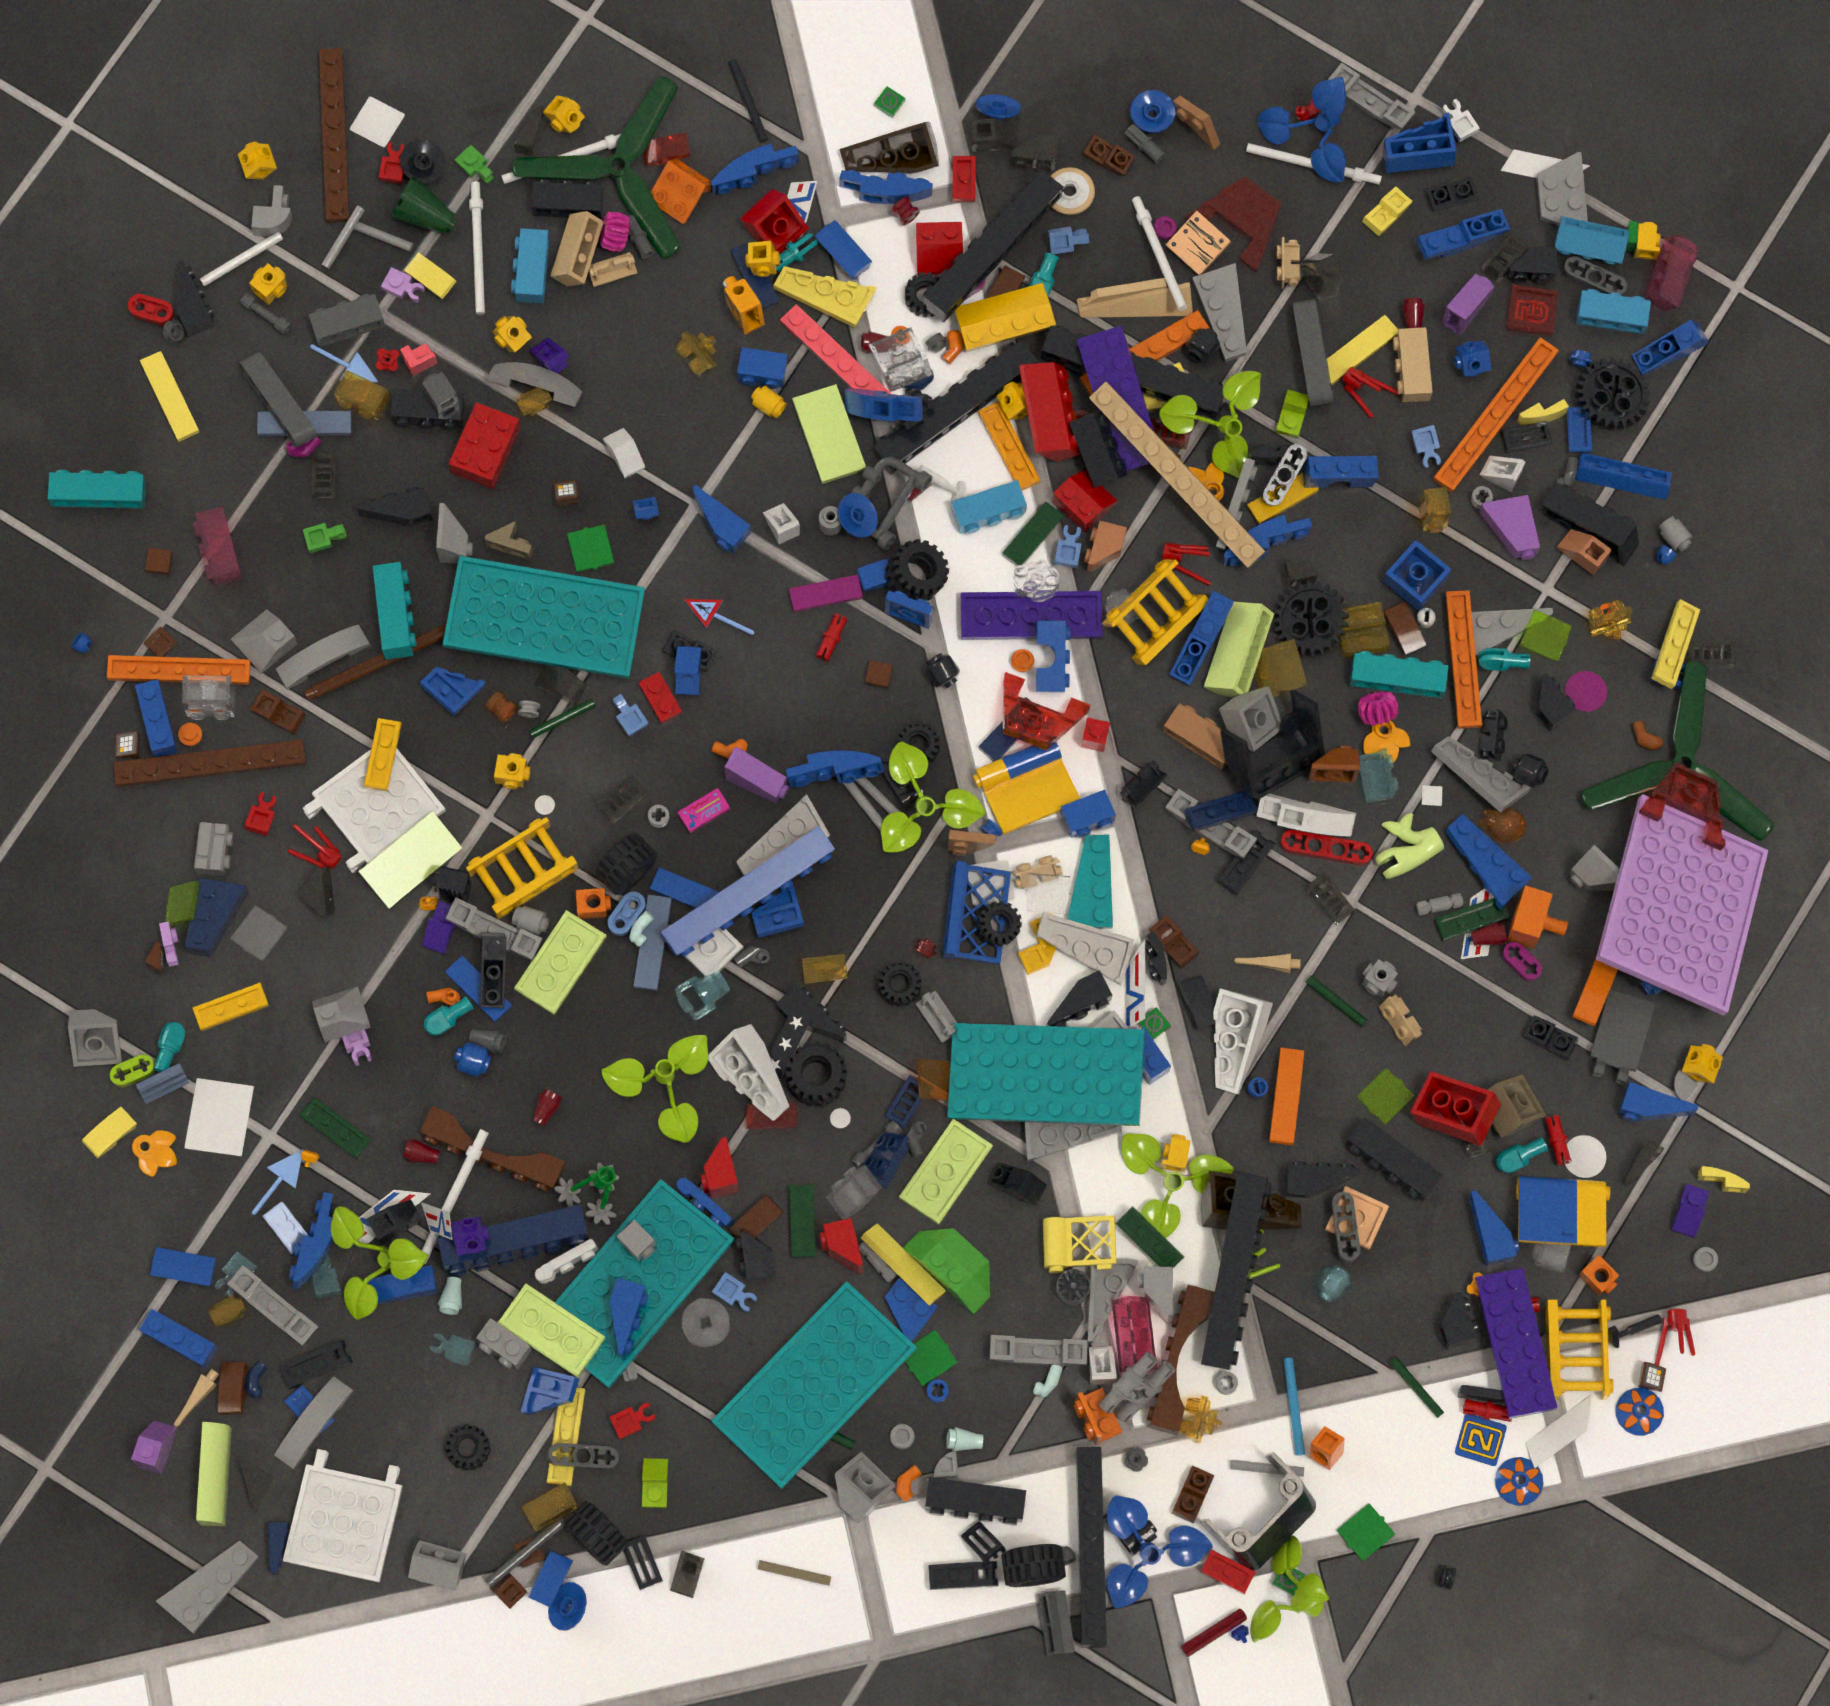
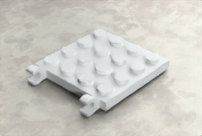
M398 749L396 750L388 792L364 787L371 750H369L312 792V796L315 799L303 807L304 813L309 820L323 808L358 852V854L346 861L347 867L352 873L361 868L365 862L366 864L369 863L429 812L433 811L438 817L446 811Z
M317 1449L314 1466L306 1464L283 1562L380 1583L403 1488L402 1485L396 1484L400 1468L389 1465L386 1481L325 1468L329 1453L325 1450Z

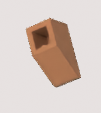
M1099 521L1098 528L1093 527L1090 541H1094L1092 549H1087L1084 562L1088 563L1087 571L1092 572L1120 557L1127 527Z
M1572 529L1557 546V549L1593 576L1605 563L1611 552L1609 547L1594 536Z

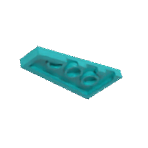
M1109 834L1085 836L1067 918L1068 920L1098 929H1113Z

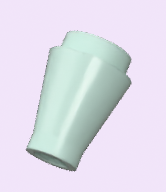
M447 1278L446 1285L438 1302L440 1312L456 1315L462 1308V1280L460 1278Z
M957 1427L948 1429L946 1447L948 1449H952V1451L982 1449L983 1434H976Z

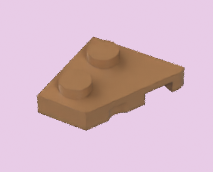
M1177 97L1173 101L1177 110L1175 112L1177 117L1215 150L1220 145L1210 115L1183 97Z
M950 830L948 851L956 856L973 854L995 845L996 835Z

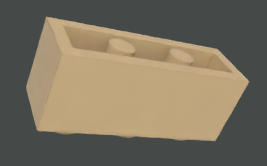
M587 211L569 215L550 277L567 287L585 283L604 221Z
M1426 327L1398 329L1397 336L1393 337V350L1398 351V359H1395V371L1400 373V381H1397L1398 395L1402 394V402L1430 401L1432 383Z

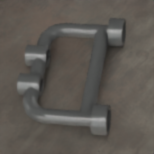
M895 457L880 459L874 468L868 466L862 475L866 479L862 488L857 485L851 492L859 493L869 498L871 489L879 482L882 471L887 466H892L909 477L879 528H876L872 535H870L878 540L877 546L884 551L889 550L895 542L896 536L888 531L914 487L923 492L928 488L933 478L926 471L919 473Z

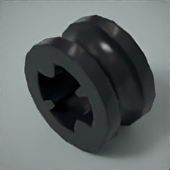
M1443 1566L1439 1587L1447 1586L1448 1589H1452L1456 1568L1449 1570L1447 1566Z

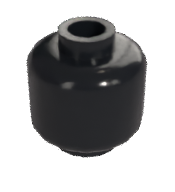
M1210 328L1196 329L1186 343L1189 358L1197 363L1210 361L1220 347L1217 333Z
M939 653L926 662L928 666L925 672L935 687L944 685L947 689L958 681L956 676L960 673V669L949 654L943 655Z
M1526 753L1520 759H1515L1512 765V772H1515L1514 777L1518 783L1535 788L1545 782L1549 768L1546 766L1544 759Z

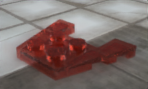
M1244 176L1211 200L1201 204L1196 210L1189 212L1185 219L1188 221L1196 211L1208 221L1211 220L1215 213L1221 215L1253 239L1239 257V260L1256 272L1279 213L1281 203Z
M1005 672L1003 677V734L1047 751L1085 717L1090 710V704L1072 697L1064 714L1019 697L1025 679Z
M1675 763L1641 807L1639 814L1658 822L1662 818L1665 804L1706 822L1702 842L1721 851L1725 847L1726 842L1722 838L1721 831L1724 827L1723 820H1720L1719 815L1721 804L1718 781L1679 763Z

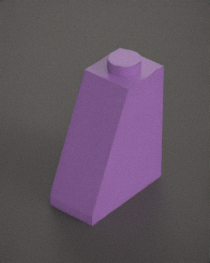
M1475 274L1448 304L1441 324L1461 336L1491 297L1495 287L1492 285V282L1484 276L1480 277Z
M1528 495L1482 503L1480 515L1514 559L1528 560L1538 554L1540 544Z
M735 746L725 765L726 780L777 804L779 798L784 799L789 789L787 777Z
M154 1420L139 1435L131 1460L138 1468L162 1475L178 1428Z

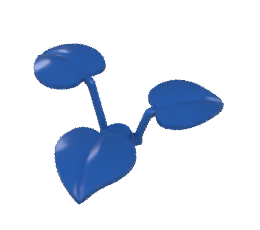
M1343 77L1324 80L1315 85L1312 91V100L1315 107L1322 111L1314 119L1289 124L1290 114L1281 107H1270L1260 113L1257 118L1258 127L1264 137L1273 144H1283L1290 137L1289 128L1315 123L1319 130L1326 131L1319 144L1320 149L1314 150L1311 154L1312 166L1319 176L1328 181H1344L1346 159L1343 150L1334 143L1324 145L1329 135L1333 133L1332 128L1339 125L1340 115L1345 108L1346 90Z
M1114 1496L1107 1510L1108 1526L1112 1533L1120 1539H1126L1132 1533L1141 1544L1139 1555L1142 1561L1136 1564L1133 1569L1128 1564H1119L1108 1573L1106 1583L1113 1606L1115 1608L1125 1607L1143 1596L1148 1587V1577L1145 1573L1137 1570L1142 1566H1146V1564L1154 1565L1158 1563L1161 1559V1554H1164V1551L1170 1548L1169 1556L1175 1564L1181 1567H1188L1199 1562L1213 1548L1211 1541L1198 1529L1182 1525L1175 1527L1169 1532L1170 1544H1166L1159 1549L1154 1543L1145 1542L1137 1531L1144 1528L1148 1520L1145 1506L1134 1498Z

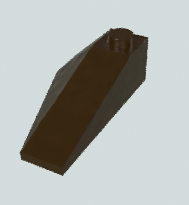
M930 121L839 149L846 171L919 173L939 166L937 142Z
M1216 1171L1208 1172L1200 1204L1202 1227L1227 1230L1237 1176ZM1272 1194L1269 1198L1265 1197L1263 1207H1267L1265 1221H1260L1259 1229H1301V1205L1277 1194Z

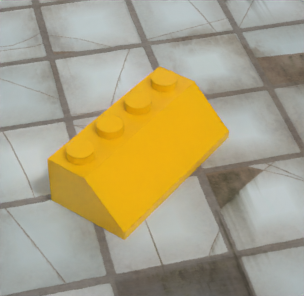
M1043 283L961 305L955 311L966 352L1049 330L1051 325L1056 326Z

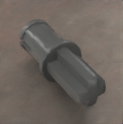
M1134 124L1127 128L1125 135L1139 147L1138 150L1140 152L1144 151L1156 164L1165 157L1166 152L1161 150L1152 141L1153 138L1151 136H1146Z
M627 216L630 220V242L634 243L642 259L650 258L654 255L655 251L646 238V231H642L635 216Z

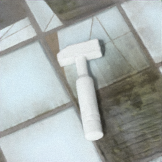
M921 464L918 467L917 472L926 471L933 476L932 482L954 492L951 502L963 498L966 491V482L959 481L957 487H955L947 479Z

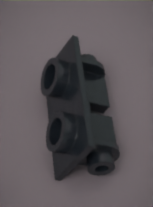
M1497 709L1496 712L1487 711L1486 715L1483 716L1482 732L1490 733V736H1481L1480 753L1482 758L1490 759L1491 755H1494L1498 761H1501V755L1505 752L1503 736L1504 731L1508 727V720L1500 709Z
M1155 761L1147 762L1137 773L1141 780L1138 781L1133 777L1121 788L1120 795L1123 797L1121 800L1136 807L1168 776L1167 773L1159 770V765Z

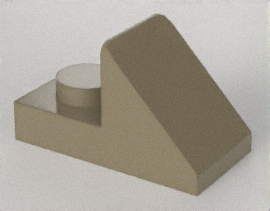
M512 522L485 536L486 547L528 561L531 560L533 554L532 545L527 540L521 538L514 540L517 531L516 522Z

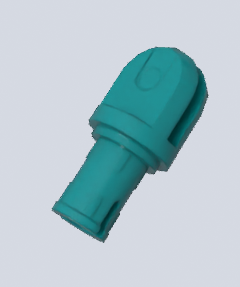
M808 233L794 244L791 241L787 243L786 250L780 254V261L782 263L776 267L778 272H781L784 266L787 267L794 261L801 262L804 260L802 255L817 245V239L800 251H798L797 247L810 239L813 234Z
M1045 253L1039 271L1033 273L1029 286L1043 283L1047 296H1049L1055 282L1052 274L1059 257L1051 253Z
M1487 648L1478 655L1479 665L1486 670L1505 672L1509 667L1525 669L1530 667V654L1510 653L1507 648Z
M465 996L450 1007L441 1006L430 1013L424 1020V1028L430 1035H440L454 1027L457 1018L474 1008Z
M169 1022L161 1031L157 1042L160 1051L153 1070L159 1073L168 1069L173 1056L180 1053L186 1031L179 1022Z
M1542 1137L1524 1146L1515 1144L1498 1154L1496 1159L1497 1167L1504 1173L1515 1172L1527 1166L1530 1158L1548 1151L1547 1145Z

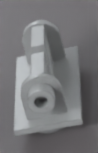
M936 991L931 994L930 992L922 996V1000L915 1003L942 1043L952 1037V1034L956 1032L953 1023L957 1022Z

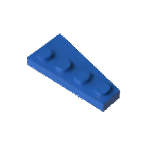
M1461 814L1446 829V834L1460 854L1467 858L1471 864L1470 868L1474 874L1479 875L1484 883L1483 887L1488 894L1491 893L1497 901L1495 904L1500 910L1532 879L1526 871L1464 814Z

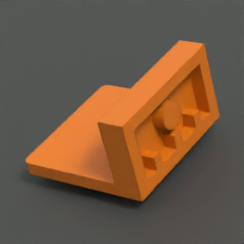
M679 159L669 160L651 190V194L661 210L684 224L690 217L701 195L711 191V180Z
M1103 1388L1087 1395H1083L1082 1392L1077 1393L1076 1400L1074 1401L1075 1405H1073L1078 1418L1083 1417L1085 1421L1083 1429L1088 1440H1093L1095 1445L1122 1434L1114 1412L1112 1411L1111 1414H1108L1099 1406V1402L1106 1397Z

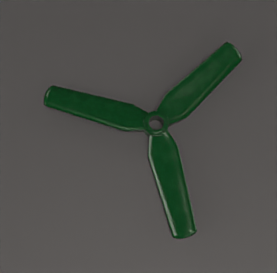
M658 77L619 136L616 153L610 158L596 155L515 158L512 163L514 176L563 179H597L609 176L611 179L616 180L619 197L630 213L635 216L641 229L646 231L647 238L660 257L667 258L672 256L679 250L680 244L645 181L630 168V165L644 154L678 90L677 85L667 77ZM615 164H622L624 168L619 171L615 170L613 166Z
M1694 661L1687 662L1685 666L1673 734L1675 758L1670 761L1651 762L1581 792V797L1586 807L1594 810L1666 787L1676 778L1685 780L1695 795L1757 840L1765 839L1774 827V822L1719 774L1696 763L1694 756L1701 741L1707 668L1705 665ZM1678 762H1685L1688 765V770L1681 769Z

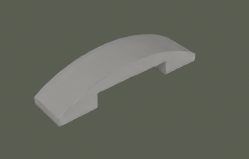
M1343 63L1338 66L1328 79L1343 77L1346 99L1373 118L1391 127L1402 130L1415 115L1414 110L1399 100L1392 101L1362 81L1360 74Z
M518 362L495 364L487 376V380L509 386L512 380H516L554 392V401L573 407L576 406L582 396V391L563 376L532 364Z
M358 624L336 632L308 646L276 668V671L288 690L307 680L308 675L347 654L351 656L370 646V643Z
M1178 789L1165 809L1191 829L1184 811L1186 808L1199 804L1196 799ZM1229 823L1196 831L1197 834L1218 847L1243 859L1257 841L1256 837L1238 826L1235 828Z
M455 898L445 918L450 923L481 939V932L505 933L507 936L506 951L529 960L533 959L542 940L541 937L522 928L519 930L477 910V907L458 898Z
M243 1265L227 1283L250 1305L302 1346L318 1328L315 1323L300 1311H297Z
M990 1335L989 1360L1032 1365H1087L1088 1340H1046Z
M333 1376L298 1418L274 1456L294 1470L309 1451L310 1445L335 1412L340 1410L353 1393V1390Z

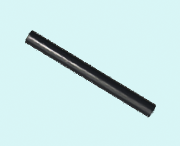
M732 59L728 62L759 141L764 143L769 140L739 64L736 59Z

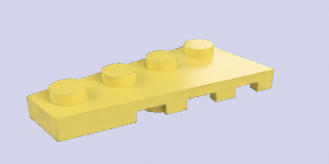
M785 266L773 285L775 290L854 328L857 327L877 290L875 286L857 285V282L835 280L834 277H821L813 275L812 272Z

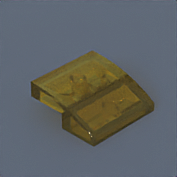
M1381 602L1351 606L1344 611L1350 615L1349 619L1344 620L1348 622L1349 627L1342 628L1346 636H1339L1344 658L1353 657L1355 653L1360 651L1377 653L1390 650V642L1385 627L1386 620Z
M1295 639L1262 649L1255 670V676L1259 689L1265 686L1269 687L1273 697L1285 694L1284 691L1307 685Z

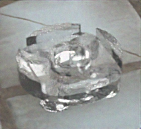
M1045 559L1028 562L1016 566L1014 569L1013 589L1023 599L1026 596L1030 597L1031 601L1034 602L1045 601L1052 598L1056 594V590L1059 589V573ZM1032 580H1040V583H1036Z
M699 1298L688 1305L682 1315L684 1335L691 1344L697 1347L708 1348L718 1345L724 1341L729 1333V1314L725 1307L716 1300ZM711 1318L710 1323L712 1327L702 1329V1324L699 1322L700 1319Z

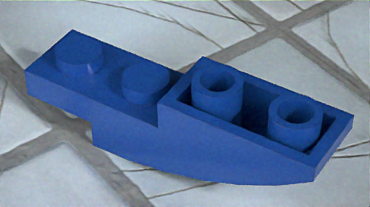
M768 144L745 153L728 164L711 181L712 193L726 194L735 188H749L754 183H757L758 173L768 174L777 168L787 169L793 167L796 163H799L797 147L793 146L774 151L772 144Z
M841 170L839 177V187L858 191L859 201L869 203L896 204L904 197H909L914 202L931 197L933 193V183H930L927 179H913L899 172L894 174L888 172L886 181L876 175H861L855 170Z
M1502 209L1464 219L1455 226L1420 235L1416 241L1425 260L1437 256L1444 258L1490 241L1508 232L1511 228Z
M845 389V410L850 414L892 422L896 420L916 422L923 420L922 397L887 394V391Z
M1285 515L1249 530L1248 533L1266 551L1258 560L1266 557V554L1269 553V544L1278 546L1285 543L1288 539L1300 540L1306 538L1311 532L1312 524L1310 518L1287 523ZM1230 548L1224 553L1222 560L1223 566L1228 564L1230 566H1237L1243 563Z
M1215 590L1212 592L1169 675L1188 685L1192 684L1216 641L1235 602L1234 600Z
M826 751L807 755V764L786 769L791 788L804 787L808 783L815 781H827L834 776L837 777L839 784L852 783L856 779L875 777L879 773L885 772L880 757L857 751Z
M324 1192L322 1200H317L315 1214H318L317 1223L312 1222L309 1236L303 1235L302 1243L297 1242L294 1257H298L297 1265L291 1266L289 1279L293 1280V1289L301 1287L315 1273L332 1244L331 1222L333 1217H330L333 1204V1194Z

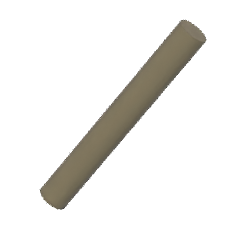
M759 1560L757 1569L830 1586L832 1577Z

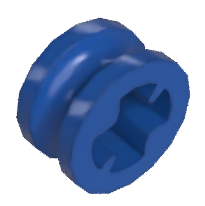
M990 819L986 820V825L979 827L983 834L996 836L1003 834L1001 829Z
M940 1379L931 1381L927 1387L928 1398L935 1403L945 1401L949 1393L947 1384ZM937 1385V1388H939V1385L944 1388L942 1390L943 1396L938 1397L936 1395L934 1397L932 1395V1387Z

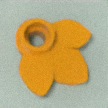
M1213 461L1209 464L1206 471L1188 467L1208 490L1216 492L1214 496L1218 501L1223 498L1224 488L1221 484L1224 474L1223 471L1214 465Z
M1391 720L1389 723H1382V725L1376 724L1372 727V732L1365 737L1364 753L1366 756L1378 753L1384 762L1393 764L1398 757L1399 748L1409 747L1410 739L1408 734L1404 730L1396 728ZM1385 727L1388 733L1382 734L1379 729Z
M159 1130L150 1136L140 1135L134 1139L132 1151L138 1157L139 1168L144 1174L154 1177L158 1167L168 1168L177 1164L176 1155L169 1147L175 1141L176 1136L168 1131ZM145 1142L148 1144L149 1148L147 1151L141 1150V1143Z

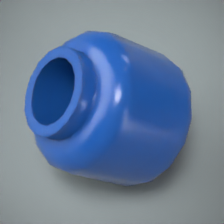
M467 1042L463 1048H457L453 1060L457 1061L456 1067L458 1071L478 1077L481 1073L485 1074L491 1056L488 1055L486 1048Z

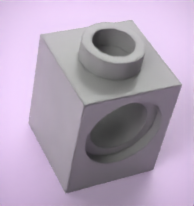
M635 1220L617 1235L621 1245L638 1262L642 1258L646 1260L655 1251V1240Z

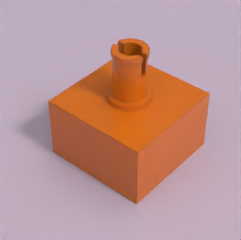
M1525 885L1518 899L1507 942H1518L1523 947L1534 949L1543 930L1560 934L1561 936L1565 935L1568 921L1550 917L1547 913L1552 893Z

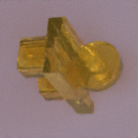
M687 331L681 335L683 340L675 348L684 358L692 352L695 353L697 357L689 363V366L696 374L702 373L707 368L713 370L717 366L706 352L708 350L711 355L716 352V349L713 347L716 339L713 335L706 338L703 333L699 334L697 338L701 341L700 343L693 334H689Z
M1620 600L1613 601L1608 605L1610 613L1603 615L1598 607L1589 610V632L1592 637L1603 633L1605 637L1612 635L1615 640L1621 639V631L1627 630L1626 624L1631 623L1630 614H1632L1630 606L1625 607Z
M845 954L802 959L805 983L848 978Z
M1201 1395V1399H1187L1185 1411L1196 1414L1195 1422L1182 1420L1179 1430L1182 1435L1191 1438L1194 1443L1201 1444L1205 1425H1207L1205 1433L1212 1435L1214 1427L1221 1428L1222 1421L1216 1419L1217 1410L1211 1409L1210 1416L1208 1417L1211 1401L1209 1397Z

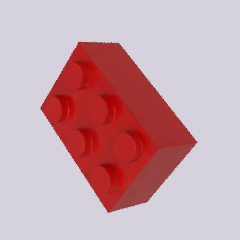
M476 402L450 459V473L494 489L520 431L519 418Z
M1430 1071L1410 1113L1418 1125L1481 1146L1501 1103L1492 1091Z

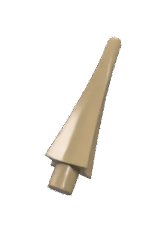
M1291 954L1256 958H1235L1234 962L1290 973L1291 968L1300 969L1301 959H1291Z
M211 1368L206 1376L200 1375L186 1405L174 1422L175 1427H178L186 1416L217 1386L214 1381L219 1373Z

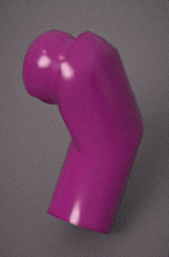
M315 437L297 448L289 441L286 444V450L292 457H307L318 447L321 440Z

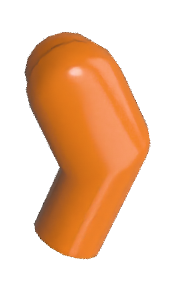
M950 330L946 334L949 349L942 358L950 365L964 349L962 335L958 330Z
M738 739L728 746L716 741L711 752L729 759L735 746L746 752L748 744L744 739Z
M451 988L426 992L428 1003L441 1001L451 1006L460 1000L459 993Z
M913 1465L897 1478L896 1494L902 1501H908L912 1498L913 1493L910 1491L911 1482L922 1475L916 1465Z

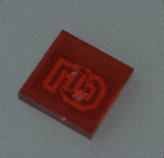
M1513 284L1506 330L1552 337L1558 291Z

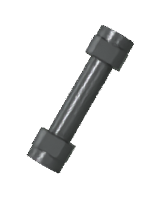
M245 293L241 298L240 304L246 310L255 311L272 323L276 331L283 335L290 331L292 323L283 316L279 318L259 304L255 296Z
M892 1120L884 1127V1132L900 1134L902 1129ZM876 1140L863 1153L859 1151L851 1160L860 1171L864 1168L865 1160L876 1147Z

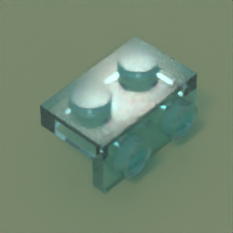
M1384 748L1378 753L1359 756V775L1365 804L1393 799L1395 791H1398L1397 778L1392 777L1391 768H1394L1392 755H1388L1387 749Z

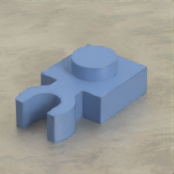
M1431 425L1412 430L1411 435L1416 454H1424L1422 459L1423 467L1425 469L1429 467L1427 463L1429 458L1435 460L1436 466L1440 465L1441 459L1434 452L1435 449L1440 448L1435 426Z
M1068 525L1064 526L1063 537L1065 541L1058 540L1055 565L1072 568L1078 567L1081 543L1075 542L1080 538V527H1077L1076 534L1070 535L1068 533Z
M726 1272L712 1291L713 1295L731 1307L737 1301L740 1308L749 1313L750 1308L745 1306L744 1301L746 1299H751L754 1302L757 1301V1297L754 1294L743 1292L746 1287L743 1283Z

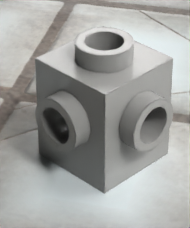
M1378 959L1375 965L1370 963L1363 972V975L1366 977L1362 985L1372 995L1382 998L1386 992L1390 994L1398 983L1395 981L1398 975L1395 971L1396 968L1387 961L1382 962ZM1377 973L1384 977V979H1380Z

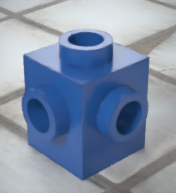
M1469 341L1456 347L1457 355L1454 356V364L1456 369H1460L1465 377H1474L1482 372L1491 370L1489 349L1483 341Z

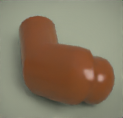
M1644 721L1632 724L1640 746L1650 750L1662 747V738L1647 733Z

